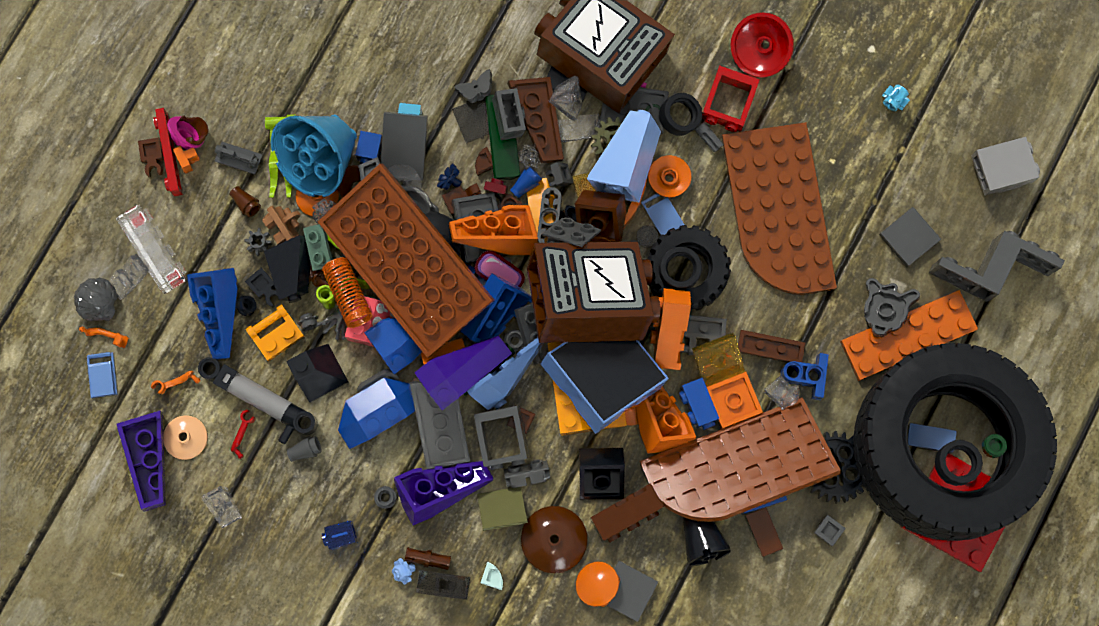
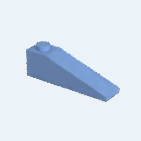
M536 338L521 349L515 358L512 357L501 364L500 370L489 373L467 391L468 394L487 410L494 407L496 410L507 403L505 399L511 395L544 343H539L538 338Z

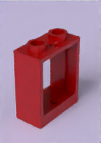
M719 65L702 113V119H705L704 121L710 125L719 124L725 126V129L730 132H741L760 79ZM719 81L749 92L740 119L710 109Z

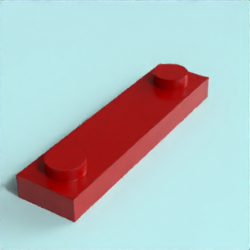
M163 107L155 109L156 117H153L156 130L159 129L167 173V178H164L165 187L175 197L183 195L177 159L173 151L175 149L167 126L169 115Z

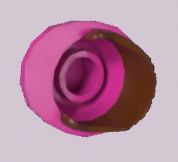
M176 116L170 118L167 123L171 139L176 146H181L183 150L200 148L209 132L208 125L200 117Z

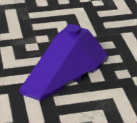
M496 336L460 350L458 349L432 358L414 373L441 410H444L509 357L512 352L502 339Z

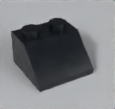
M579 448L580 500L624 499V449Z

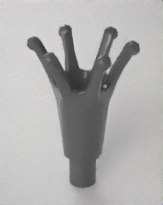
M337 307L330 316L321 322H317L316 325H326L330 322L329 326L323 330V333L327 334L335 324V332H337L335 339L338 341L340 340V331L341 339L345 340L346 324L340 309Z

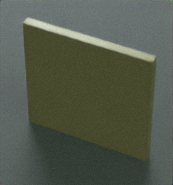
M521 487L477 494L483 531L528 523Z

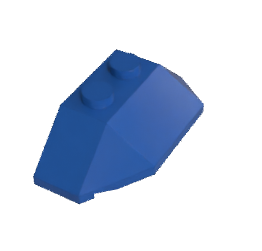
M382 378L345 401L338 431L349 449L370 440L415 411L410 383Z

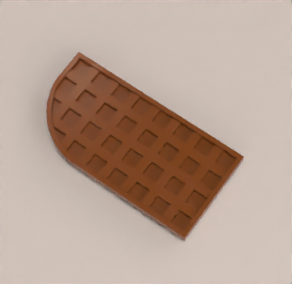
M807 122L722 134L741 251L751 270L771 287L786 293L804 295L836 290L837 285Z
M803 397L640 461V466L648 484L651 483L663 506L684 518L705 522L731 518L837 476L841 472Z

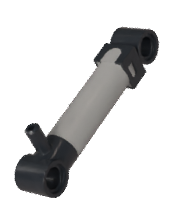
M206 357L199 362L198 372L204 379L213 382V384L285 424L286 427L278 439L282 444L287 443L294 430L303 435H311L317 430L318 421L310 412L254 382L225 364L222 366L215 358ZM214 364L216 366L215 372L207 375V367ZM304 418H310L311 425L307 429H302L300 426Z

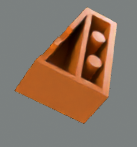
M664 288L662 297H658L660 301V318L657 323H653L655 331L651 330L650 344H653L654 361L660 368L680 370V351H684L685 344L682 342L688 327L691 296L690 291Z

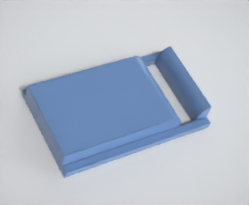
M656 193L641 203L660 235H665L668 230L675 228V230L679 229L684 223L667 197L649 208L646 207V203L660 196Z
M113 352L88 355L87 365L91 398L118 395ZM111 356V361L90 364V359Z

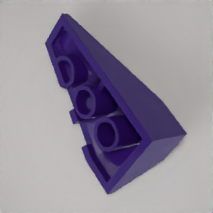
M483 461L460 463L453 467L442 468V466H435V469L427 470L416 468L394 477V482L402 507L414 526L434 517L492 482L494 478L488 468L483 466Z

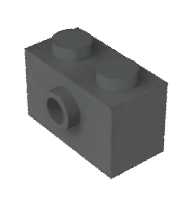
M517 88L496 91L492 102L500 140L522 137L526 130L524 123L525 113L524 108L520 104Z

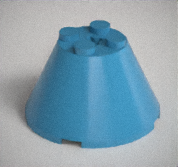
M335 114L331 116H289L282 119L274 127L271 135V150L276 153L278 169L293 187L308 196L314 197L319 195L326 197L335 192L342 182L355 147L357 134Z

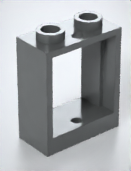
M520 406L474 414L484 467L490 466V470L504 468L503 463L512 462V466L525 464V459L530 458ZM513 416L521 454L490 460L483 422Z

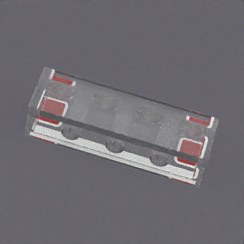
M136 205L116 218L160 291L166 294L187 281L184 276L187 271L181 262L176 263L173 256L176 255L169 244H164L162 238L165 236L158 226L154 227L151 223L153 217L147 208L143 210L139 205Z

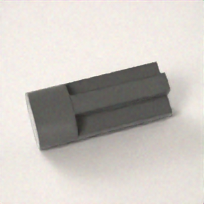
M705 122L695 129L713 152H717L723 147L724 144Z

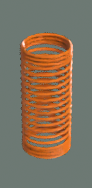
M340 257L326 263L322 271L348 328H355L370 321L373 314L368 307L369 305L365 300L366 298L362 293L361 287H359L360 284L356 280L357 278L353 273L351 264L347 258ZM348 271V272L345 273V274H342V275H340V276H338V277H335L336 275H339V274H341V273H344V272ZM348 278H351V279H349V280H347V281H345V282H343V283L338 284V283L341 282V281H344V280H346V279H348ZM348 282H351L350 284H347V285H345V286H343V287H340L341 285H344V284H346V283H348ZM354 289L348 293L342 294L348 290ZM353 292H356V293H354V294H352V295H350V296H348V297H345V296L348 295V294H351V293H353ZM358 299L357 301H355V302H353V303L347 304V303H349V302H351V301H353V300ZM363 317L362 319H359V320H357V321L351 322L352 320H355V319H358V318Z

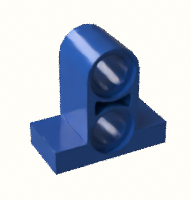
M819 353L816 356L815 364L796 361L789 362L781 369L780 376L788 384L813 387L811 399L821 400L824 398L829 354ZM788 367L796 370L797 376L795 378L787 375L786 370ZM813 370L817 372V381H813L809 378V371Z

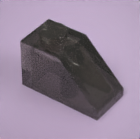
M419 570L416 593L467 600L470 577Z

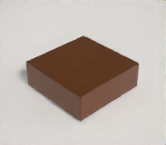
M521 408L525 434L527 435L536 414ZM511 416L506 426L516 430L514 417Z

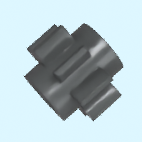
M260 228L254 233L249 231V239H244L247 244H250L247 250L249 252L255 250L257 256L260 255V252L266 251L268 245H273L272 241L267 240L270 234L268 232L262 234ZM257 239L262 242L260 246L255 242Z

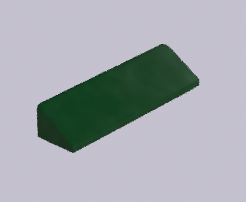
M494 95L485 96L494 179L513 180L520 176L516 138L500 140L492 102Z

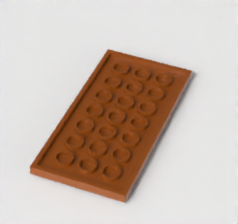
M380 163L317 221L427 358L437 352L494 301V298L384 164Z

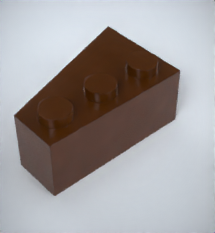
M650 483L590 517V520L602 541L608 540L611 543L621 537L619 532L626 528L630 532L640 526L639 521L647 518L650 521L660 515L658 510L664 506Z

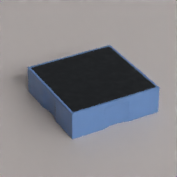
M638 340L564 342L548 352L541 362L542 367L557 386L568 395L576 410L595 434L618 419L624 411L638 405L657 392L669 379Z

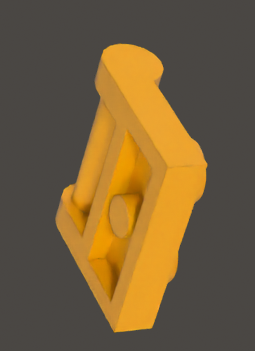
M282 304L277 307L275 312L253 327L250 325L246 328L247 333L268 362L305 337ZM281 317L284 318L286 322L260 339L258 336L259 332Z

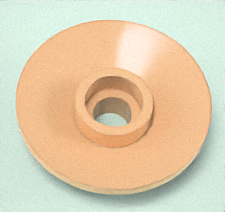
M179 416L166 426L163 434L164 446L168 453L175 458L182 460L192 459L198 456L206 447L208 440L207 430L199 419L192 416ZM182 433L187 434V439L185 441H181L180 435Z

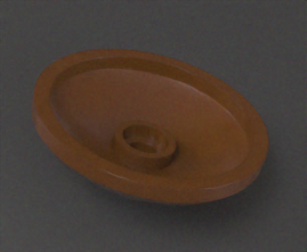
M549 506L539 509L527 519L528 523L524 524L521 533V546L525 557L535 568L547 573H562L570 570L580 562L587 548V531L582 520L574 512L560 506ZM552 535H557L559 541L555 544L550 541Z

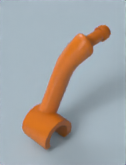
M82 326L79 328V331L84 332L86 336L103 335L113 338L112 344L121 348L126 347L129 339L120 333H114L99 327L86 329Z
M188 371L180 377L165 383L156 380L152 382L151 388L154 389L158 384H161L162 388L158 391V394H163L167 388L181 384L189 378L193 379L197 384L201 380L193 374L194 371Z

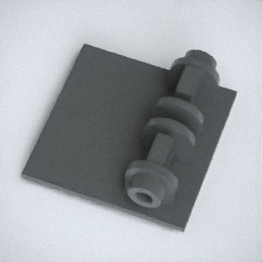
M561 218L543 232L542 235L548 237L547 243L567 242L583 247L598 235L602 229L595 228L591 224L575 222L571 218Z

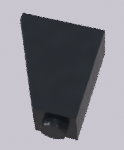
M298 235L264 251L279 300L289 301V303L300 301L301 296L309 293L311 261L305 236Z

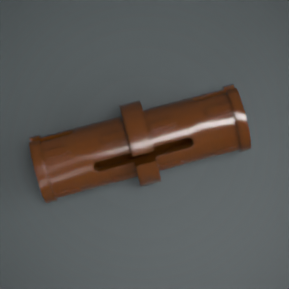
M407 547L404 561L422 564L426 568L431 566L448 570L451 556L432 553V550L422 551Z

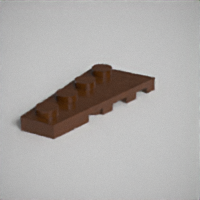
M543 77L508 81L509 89L517 88L520 104L524 108L525 113L524 123L541 164L563 161L564 157L551 78Z

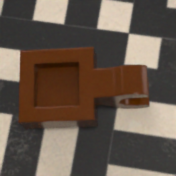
M476 183L465 191L459 186L442 195V198L453 216V199L480 195L482 193Z

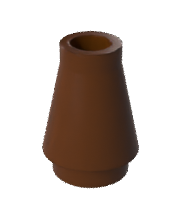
M239 186L234 187L230 191L229 195L233 198L243 215L252 217L260 210L259 200L242 190Z

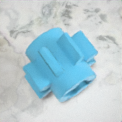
M890 85L882 95L885 98L883 104L891 111H896L898 108L902 111L910 101V99L906 98L909 93L901 85H895L894 88Z

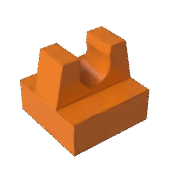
M181 146L173 149L184 173L187 174L193 171L191 164L200 160L195 149L191 148L183 151Z

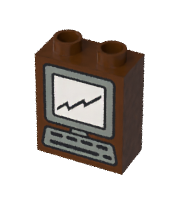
M560 0L559 4L564 8L557 17L547 13L534 31V34L540 38L536 55L619 114L666 56L675 34L627 0Z
M567 242L534 243L527 266V273L539 343L644 340L650 324L659 321V298L657 296H649L647 286L652 282V264L649 259H642L638 242H588L583 247Z

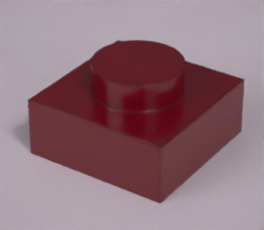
M491 178V182L485 181L484 190L506 195L508 186L503 185L504 181Z

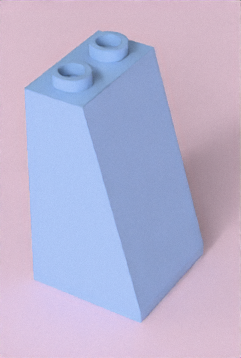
M638 110V112L629 111L588 175L587 180L596 191L625 194V200L640 202L661 134V130L649 112L645 110Z

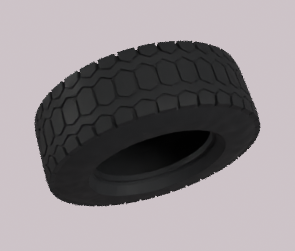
M947 343L926 347L909 354L893 365L871 387L865 396L856 418L853 435V450L855 461H857V470L859 476L862 477L861 481L867 492H870L869 495L876 505L879 504V508L888 517L891 516L893 521L902 527L905 526V529L921 534V536L946 541L971 540L982 537L1014 523L1025 515L1046 490V485L1049 484L1054 472L1052 470L1055 468L1057 457L1055 455L1057 453V439H1055L1057 434L1055 423L1051 422L1054 419L1050 407H1046L1048 403L1042 392H1038L1039 388L1032 379L1028 380L1029 375L1020 367L1016 368L1015 363L1006 357L1002 359V355L992 350L987 351V348L976 345L971 347V344ZM936 395L962 398L978 407L991 422L995 433L1005 439L1007 443L1006 452L998 457L994 474L984 487L974 491L948 489L929 479L917 466L908 446L907 427L911 413L920 400Z

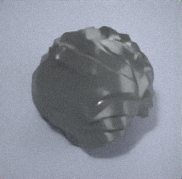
M100 277L96 279L88 278L85 282L81 283L74 295V305L79 316L87 321H110L116 311L114 309V302L118 298L116 289L108 280Z

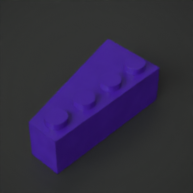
M157 411L117 423V429L141 510L145 512L165 506L162 412Z

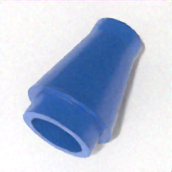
M529 167L527 170L524 169L510 190L517 198H520L540 185L539 182L542 178L534 169Z

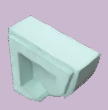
M487 562L481 584L502 590L503 579L500 571L496 566Z

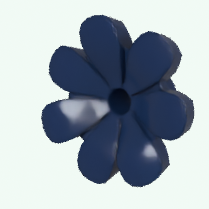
M454 163L445 169V175L440 174L438 179L440 182L437 184V187L447 190L450 185L456 188L461 185L462 181L456 178L459 170Z

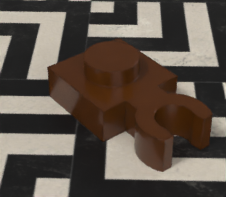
M160 138L138 141L140 160L143 164L147 163L145 174L151 177V170L157 168V173L162 175L163 169L158 164V161L164 160Z

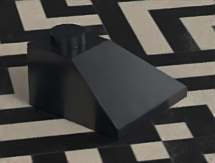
M329 344L307 350L286 361L309 403L349 382Z

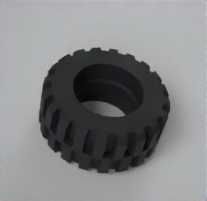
M682 225L679 229L675 230V228H672L665 235L662 234L657 239V242L653 244L648 256L652 264V282L648 286H651V292L654 296L662 297L664 288L671 289L662 282L659 276V265L662 257L672 248L686 247L700 254L708 265V275L705 281L697 287L684 290L690 291L691 309L697 311L706 305L712 304L725 289L731 272L729 269L731 264L730 257H727L728 250L725 245L722 246L720 244L721 239L717 235L715 237L710 235V230L705 228V231L699 230V226L695 225L692 228Z

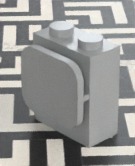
M1026 137L978 149L971 155L984 196L1020 188L1023 185L1033 183L1039 178L1040 168L1034 162L1032 156L1033 148Z

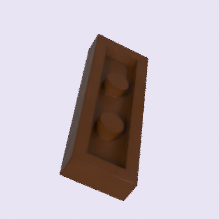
M740 330L736 352L788 363L792 361L802 362L805 342Z

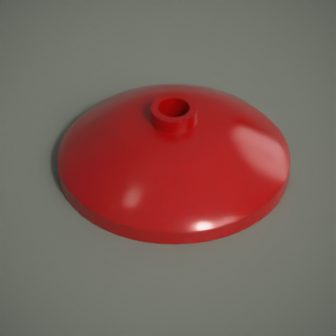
M762 12L747 16L736 26L731 38V53L735 63L742 71L755 77H769L783 70L789 63L794 50V39L791 29L783 19L771 13ZM764 41H768L769 47L767 49L763 47Z

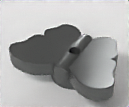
M488 69L480 75L477 81L473 80L471 83L457 84L455 89L470 103L480 101L485 96L491 94L492 72Z

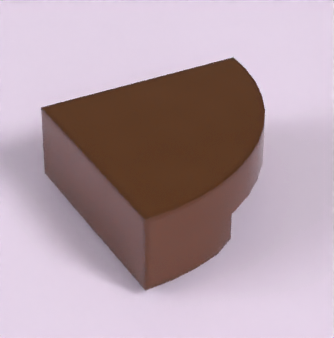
M488 147L482 149L476 159L475 170L477 176L493 169L492 155Z

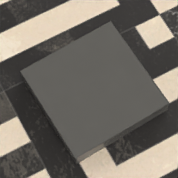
M914 207L879 234L906 267L910 266L941 240Z
M618 561L614 570L620 578L617 594L607 606L638 622L658 581Z

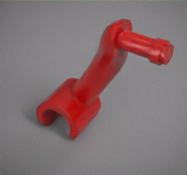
M249 410L242 411L240 415L242 423L231 446V452L234 451L239 459H242L244 456L237 448L244 437L248 424L255 421V417L247 421L244 417L249 413Z

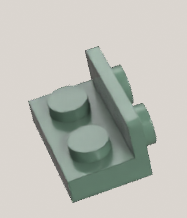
M318 224L303 228L313 271L321 270L326 263L333 260L328 244V235Z

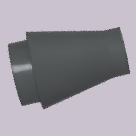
M308 436L287 449V455L291 462L317 457L322 452L320 442L316 436Z

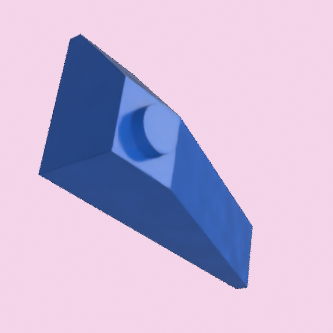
M234 268L187 274L190 297L192 302H196L200 313L197 316L199 321L204 322L206 328L205 338L212 357L215 359L230 358L237 297V278Z
M389 317L383 319L364 332L393 374H396L410 364L422 352L396 318L390 319Z

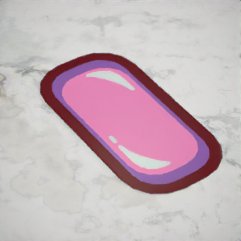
M494 251L483 252L475 263V272L486 281L491 273L518 287H521L524 283V273Z

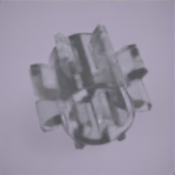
M325 198L312 207L315 210L313 212L314 221L319 224L317 221L333 208L336 203L326 201Z

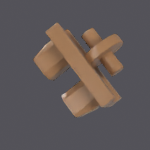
M270 206L267 209L269 213L262 221L268 229L278 226L280 231L273 236L277 244H281L299 235L296 231V228L300 226L297 222V219L301 216L298 211L291 212L289 208L283 210L281 206L275 208Z

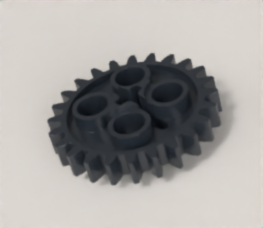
M834 431L832 437H830L829 433L825 432L823 437L829 449L833 450V457L841 472L839 475L832 477L833 485H828L825 481L812 485L813 488L810 493L817 490L819 492L818 499L825 495L826 502H829L833 497L835 504L839 503L841 498L846 503L849 501V496L855 499L857 497L856 492L859 494L864 492L861 487H864L861 481L862 477L859 476L856 466L857 461H855L853 436L846 439V432L838 437L837 431ZM839 449L847 452V459L840 457ZM846 470L854 474V480H849L846 477ZM839 479L843 483V486H840Z

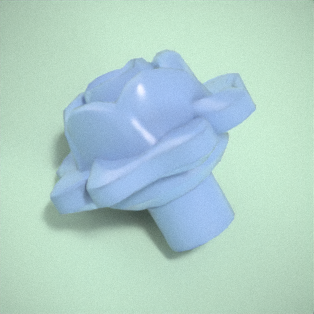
M399 558L398 561L394 562L392 574L396 581L406 585L412 581L411 575L416 568L413 563L407 564L406 561Z

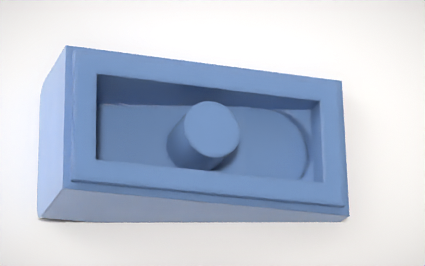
M910 423L907 436L908 445L939 451L944 445L956 439L957 431Z

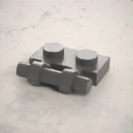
M689 315L687 332L685 331L684 338H689V344H685L684 351L680 352L688 353V355L692 356L703 354L711 358L723 356L724 348L716 347V341H725L727 319ZM696 339L709 340L708 346L696 345Z

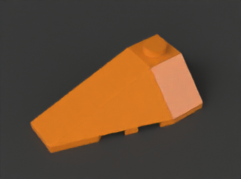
M507 205L495 212L490 210L481 216H468L449 222L453 242L507 255H531L534 243H537L538 240L529 205Z
M663 386L636 405L640 435L648 454L664 452L696 438L689 417L685 412L681 413L675 404L676 399L673 395L669 396Z

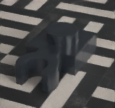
M261 267L245 282L259 299L265 295L266 303L273 308L274 304L271 302V298L278 295L276 290H272L275 287L273 280Z

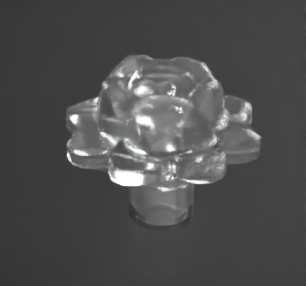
M525 144L523 149L518 151L520 156L519 163H524L525 168H537L538 164H541L534 145Z

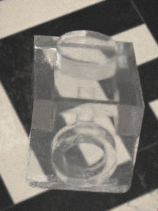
M780 375L765 388V394L784 410L788 405L793 406L798 401L799 387L797 385L791 386Z

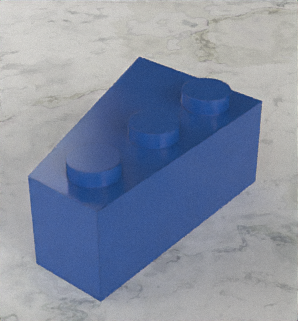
M491 273L484 287L494 298V301L460 331L477 343L499 336L506 329L505 325L513 317H516L514 310L525 306L528 302L532 303L531 295L522 288Z

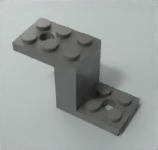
M1004 231L992 240L978 272L973 268H964L958 265V262L953 258L942 257L932 265L929 273L988 302L1000 294L1015 261L1046 276H1050L1062 268L1065 260L1059 258L1060 256L1053 251H1045L1039 248L1040 246L1033 241H1025L1019 238L1020 236L1015 232Z

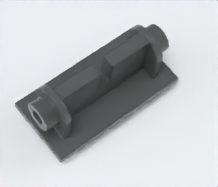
M221 142V145H217L215 148V153L217 154L215 162L254 175L256 174L262 154L225 142Z
M533 460L526 465H510L507 469H504L507 487H512V489L527 486V477H530L531 485L547 482L546 479H550L547 460Z

